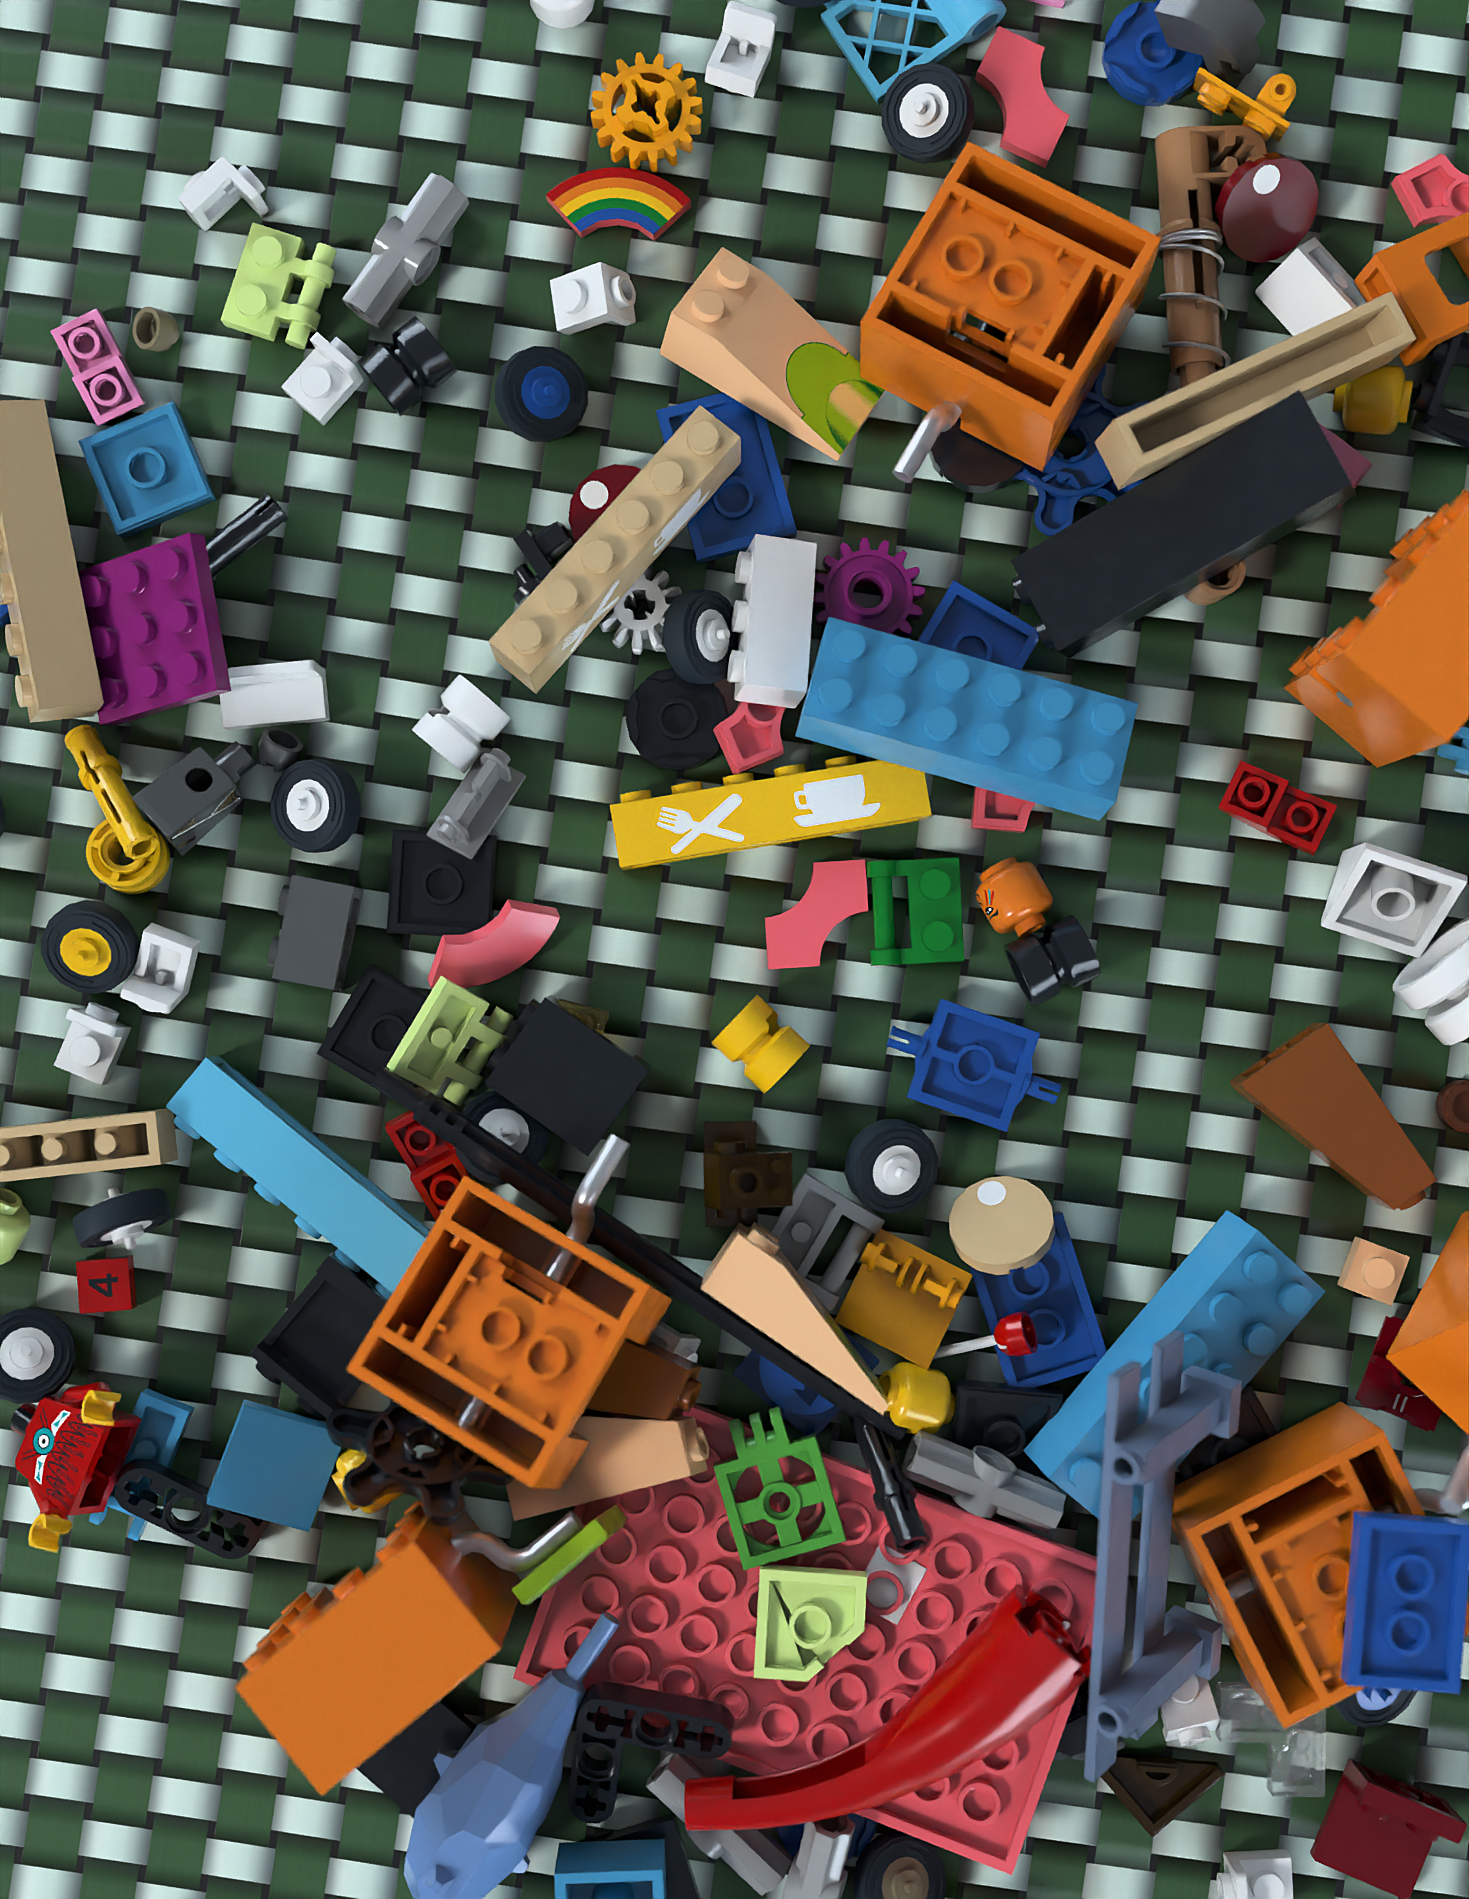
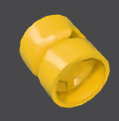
M756 995L711 1043L732 1063L742 1061L745 1064L743 1074L763 1093H766L805 1053L810 1044L790 1025L780 1027L777 1024L778 1014L760 996Z

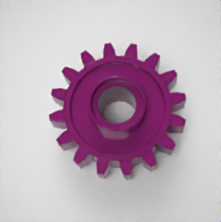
M867 537L861 538L859 550L855 552L846 543L840 544L839 553L841 559L839 561L828 555L823 559L822 565L828 572V575L815 574L814 585L823 590V592L816 593L813 596V606L822 607L823 610L816 616V625H826L828 617L892 635L898 633L908 638L913 629L906 621V618L919 620L923 609L919 606L912 604V601L920 600L925 595L924 587L912 586V582L920 574L919 568L912 567L906 570L903 567L908 554L905 550L897 553L894 557L887 554L889 541L886 540L882 541L878 550H870ZM860 587H871L879 593L881 603L874 608L861 607L853 597L854 591Z

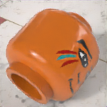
M1010 857L994 864L979 876L982 883L976 890L975 896L991 926L997 933L1007 934L1016 931L1018 937L1021 938L1036 932L1047 923L1043 915L1052 907L1054 900L1033 863L1029 861L1017 862L1015 857Z

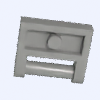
M804 1173L793 1191V1206H785L770 1232L780 1239L778 1243L780 1245L779 1250L785 1254L821 1304L832 1311L840 1299L837 1292L872 1232L878 1234L885 1220L809 1174ZM843 1214L853 1220L854 1224L820 1281H814L806 1275Z

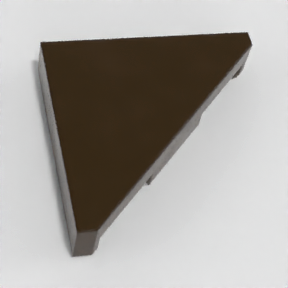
M1116 1754V1762L1100 1777L1153 1838L1226 1774L1217 1762Z

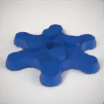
M1106 364L1065 433L1072 434L1082 441L1084 446L1083 452L1077 456L1065 459V456L1056 448L1043 472L1028 464H1024L1022 471L1012 478V480H1024L1037 490L1039 500L1034 513V522L1037 529L1047 536H1053L1072 524L1073 511L1080 499L1095 495L1110 502L1144 482L1141 479L1118 490L1094 443L1115 418L1150 403V401H1139L1127 407H1117L1109 403L1102 392V382L1106 375Z

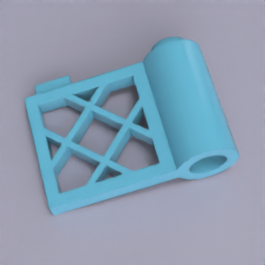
M832 0L824 4L827 10L821 14V20L878 105L884 101L888 88L899 74L914 65L937 63L963 43L976 41L992 30L1006 13L1007 9L1002 1L922 0L928 9L925 10L918 8L920 0H912L911 7L883 3V0ZM853 10L873 13L868 38L846 35L838 21ZM880 14L909 19L904 44L875 40ZM916 20L937 23L946 38L932 48L911 45ZM856 48L866 49L864 60ZM873 51L901 55L898 72L882 84H879L869 69ZM908 56L916 57L914 61L907 65Z

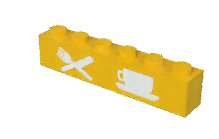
M851 755L826 760V769L806 772L804 764H796L774 769V778L754 781L753 773H741L723 777L724 786L703 789L702 782L695 781L671 786L672 795L652 798L651 790L624 793L620 795L621 803L610 805L619 865L622 870H629L927 820L932 814L925 772L879 759L857 764L856 756Z

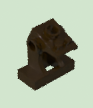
M756 1120L704 1121L703 1168L706 1227L737 1226L739 1222L745 1226H752L754 1222L758 1223L757 1208L793 1206L792 1152H756Z

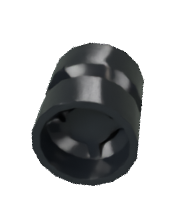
M416 316L392 333L393 345L389 347L379 344L357 361L377 390L400 417L423 399V387L428 386L436 389L457 372L456 367L446 352Z
M1068 915L1045 926L1044 935L1041 938L1030 933L1004 945L1012 972L1026 999L1033 1007L1060 995L1061 985L1064 983L1075 988L1101 975L1100 965L1084 929L1073 915Z

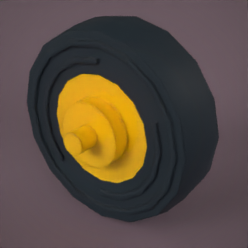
M83 900L66 905L49 920L41 937V955L48 971L61 984L83 993L97 994L114 989L131 974L139 953V939L132 923L119 910L104 902Z

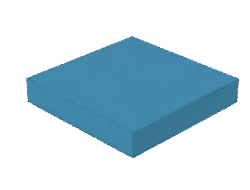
M174 401L78 440L116 534L121 539L217 500L180 409Z
M244 1399L209 1489L207 1504L309 1532L341 1447L335 1445L330 1440L325 1422Z

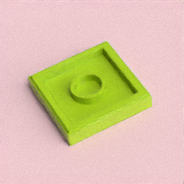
M617 1504L592 1520L512 1589V1592L522 1605H529L627 1523L626 1520L628 1518Z

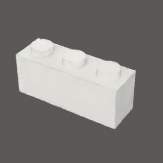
M755 534L747 551L739 552L735 568V582L743 584L741 601H735L731 620L732 632L739 633L738 650L731 651L727 673L728 682H735V701L795 709L807 693L817 543Z

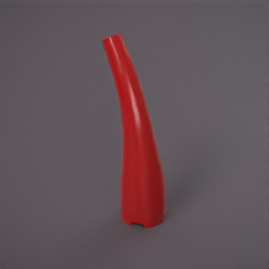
M1018 1584L970 1633L928 1681L883 1726L864 1740L822 1760L784 1772L743 1778L729 1775L686 1779L684 1788L686 1829L688 1831L747 1830L820 1821L884 1804L945 1779L985 1758L1024 1734L1068 1699L1090 1676L1092 1649L1087 1644L1079 1652L1067 1631L1072 1625L1069 1619L1050 1601L1033 1589L1023 1597L1025 1592Z

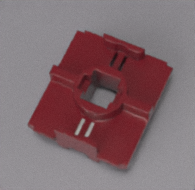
M1385 1316L1355 1400L1375 1411L1382 1410L1409 1421L1410 1425L1426 1432L1431 1430L1434 1432L1442 1410L1413 1382H1411L1410 1387L1400 1384L1403 1378L1400 1376L1401 1371L1386 1358L1404 1320L1395 1316L1391 1318Z

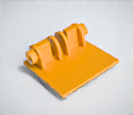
M1200 67L1198 69L1192 89L1200 93L1196 100L1202 106L1219 116H1223L1225 111L1228 110L1244 120L1241 124L1242 126H1247L1257 131L1265 143H1267L1270 137L1278 142L1281 140L1291 124L1282 117L1296 95V84L1290 76L1276 74L1269 78L1254 101Z
M881 1228L878 1234L875 1235L872 1243L869 1242L860 1259L862 1264L834 1321L928 1370L973 1274Z

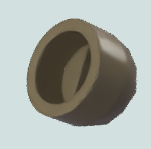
M144 307L137 313L134 319L133 337L136 344L142 349L155 352L167 351L180 337L179 325L174 317L166 311L153 307Z

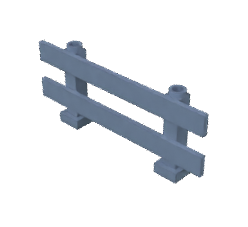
M1177 1330L1172 1331L1153 1344L1149 1417L1138 1426L1141 1363L1130 1360L1108 1376L1084 1778L1093 1783L1116 1762L1117 1738L1119 1736L1138 1740L1158 1720L1159 1707L1193 1674L1211 1680L1220 1670L1223 1624L1177 1605H1174L1165 1613L1176 1459L1209 1433L1229 1439L1238 1432L1242 1381L1193 1365L1182 1372L1185 1333ZM1138 1483L1144 1486L1133 1662L1132 1666L1121 1675L1133 1485Z

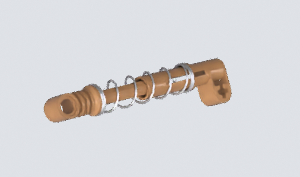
M1247 126L1178 127L1167 130L1155 138L1161 228L1156 236L1161 238L1156 255L1163 259L1165 294H1161L1158 299L1166 300L1169 341L1163 343L1161 347L1169 348L1170 370L1173 375L1180 376V388L1221 369L1224 365L1223 356L1226 360L1225 368L1231 364L1229 355L1222 348L1221 325L1226 320L1228 311L1225 305L1219 302L1217 277L1223 271L1224 261L1216 251L1220 249L1223 241L1221 229L1213 221L1212 198L1219 197L1224 183L1240 165L1248 160L1254 162L1259 158L1266 157L1263 155L1267 154L1263 138L1257 131ZM1219 165L1215 172L1210 173V167ZM1216 259H1217V261H1218V263H1219L1218 271H1217ZM1220 308H1221V310H1222V312H1223V313H1222V318H1221V320H1220ZM1167 391L1164 395L1170 394L1174 391ZM1244 559L1219 573L1220 581L1218 586L1206 580L1183 593V595L1192 603L1204 606L1214 604L1241 586L1246 572Z

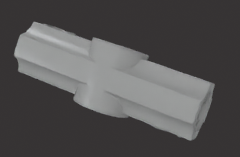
M431 172L399 218L397 216L391 217L379 230L372 245V257L342 298L345 305L371 326L382 329L412 285H421L432 273L440 257V245L469 206L468 198L445 177Z
M919 1430L915 1436H912L907 1446L902 1465L904 1476L951 1495L960 1507L976 1516L992 1518L996 1513L1048 1534L1051 1529H1056L1063 1515L1064 1502L1067 1496L1066 1492L1055 1483L1017 1469L1014 1463L1000 1452L985 1446H975L970 1450L922 1430Z
M668 1752L647 1779L646 1787L685 1823L684 1788L686 1779L709 1776L687 1755ZM684 1824L689 1837L702 1852L712 1859L721 1857L761 1896L769 1891L772 1892L777 1887L792 1864L791 1854L764 1829L688 1831Z
M847 1814L805 1823L800 1850L796 1853L790 1867L782 1899L842 1898L848 1877V1871L844 1870L855 1828V1823L849 1819Z

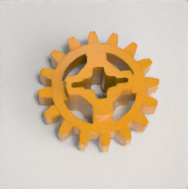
M642 52L636 53L635 65L628 67L621 58L616 61L618 75L614 77L603 72L600 78L604 91L592 92L593 107L596 110L590 113L593 128L600 129L597 132L599 146L603 148L612 145L610 149L611 159L615 163L620 161L625 155L628 156L631 169L637 170L641 161H648L652 173L658 172V160L663 158L674 167L677 165L676 150L679 148L682 151L691 153L693 150V139L689 134L700 135L702 131L701 119L697 117L703 113L702 97L694 96L697 93L694 77L682 81L683 65L677 62L669 70L664 68V57L660 53L655 57L653 64L645 63ZM623 94L625 97L624 104L616 108V115L613 116L615 104ZM637 102L640 104L641 108L643 110L646 109L647 113H649L650 115L656 114V123L654 122L651 116L648 117L645 111L638 112ZM681 109L680 120L671 132L669 122L677 118V111Z

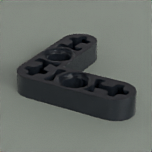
M145 1458L134 1459L126 1463L119 1470L116 1478V1500L123 1509L222 1558L230 1560L240 1559L248 1555L270 1523V1521L208 1505L207 1495L210 1488L153 1460ZM143 1476L149 1477L150 1489L161 1496H164L167 1486L171 1487L165 1496L163 1507L161 1509L157 1508L158 1495L143 1489L138 1496L131 1494V1483L129 1480L139 1482ZM184 1497H192L201 1502L203 1510L197 1518L183 1521L174 1516L172 1507L178 1500ZM214 1509L218 1510V1524L211 1522L209 1530L204 1531L206 1526L209 1524V1521L212 1516V1511ZM237 1522L243 1524L244 1537L235 1535L231 1541L225 1540L224 1528L222 1526L232 1529Z
M597 1682L586 1689V1694L578 1713L567 1799L568 1808L576 1818L586 1823H600L606 1821L612 1815L619 1791L625 1744L704 1759H715L723 1756L728 1752L732 1742L735 1726L733 1715L724 1705L713 1701L613 1682ZM600 1706L608 1707L609 1714L600 1713ZM628 1710L634 1711L632 1720L626 1719ZM650 1712H657L667 1717L670 1724L663 1728H656L646 1723L643 1716ZM681 1720L687 1721L685 1730L679 1729ZM704 1726L713 1727L714 1734L705 1733ZM593 1745L606 1748L612 1757L607 1760H596L589 1756L585 1749ZM590 1780L600 1781L597 1798L589 1797L588 1788Z

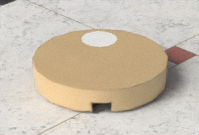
M1010 1176L985 1178L969 1186L955 1200L949 1215L950 1237L961 1260L977 1271L994 1275L1010 1274V1269H1017L1023 1266L1025 1270L1037 1264L1049 1251L1055 1235L1052 1205L1043 1191L1027 1180Z

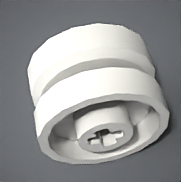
M1469 917L1461 920L1432 941L1420 959L1414 957L1393 983V991L1411 1010L1429 1008L1425 1017V1026L1443 1045H1453L1469 1037Z

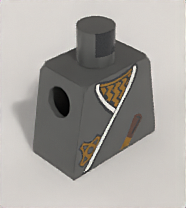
M237 741L232 743L215 759H212L204 749L198 747L143 788L132 799L147 819L183 856L241 803L243 797L235 783L257 764ZM212 784L206 791L198 792L202 786Z

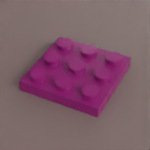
M187 533L78 571L104 704L97 711L100 725H119L232 691L204 535Z

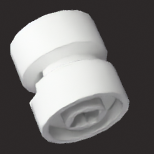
M459 674L442 693L443 706L441 709L430 708L412 730L465 774L482 754L480 742L483 739L493 741L511 718L478 688Z

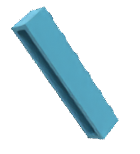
M220 1056L206 1057L166 1105L176 1115L173 1120L175 1125L194 1139L198 1140L201 1136L217 1148L214 1156L219 1162L236 1173L241 1169L257 1181L254 1189L258 1194L273 1205L279 1206L282 1202L297 1214V1217L294 1219L295 1223L305 1233L315 1239H319L321 1236L325 1237L338 1248L335 1251V1256L345 1266L355 1272H360L361 1269L365 1270L378 1281L375 1285L376 1290L389 1300L431 1230Z

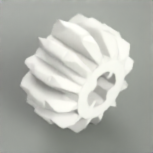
M648 567L607 613L610 615L599 623L602 632H611L618 629L612 640L613 645L617 648L622 647L632 637V651L634 654L640 655L642 653L643 640L650 639L652 648L656 652L663 649L658 634L660 632L663 633V623L668 607L675 597L682 594L678 586L664 589L669 580V575L664 570L659 572L650 581ZM639 599L647 600L649 609L654 610L652 614L646 611V619L636 620L633 611L628 609L630 605L636 608V600Z

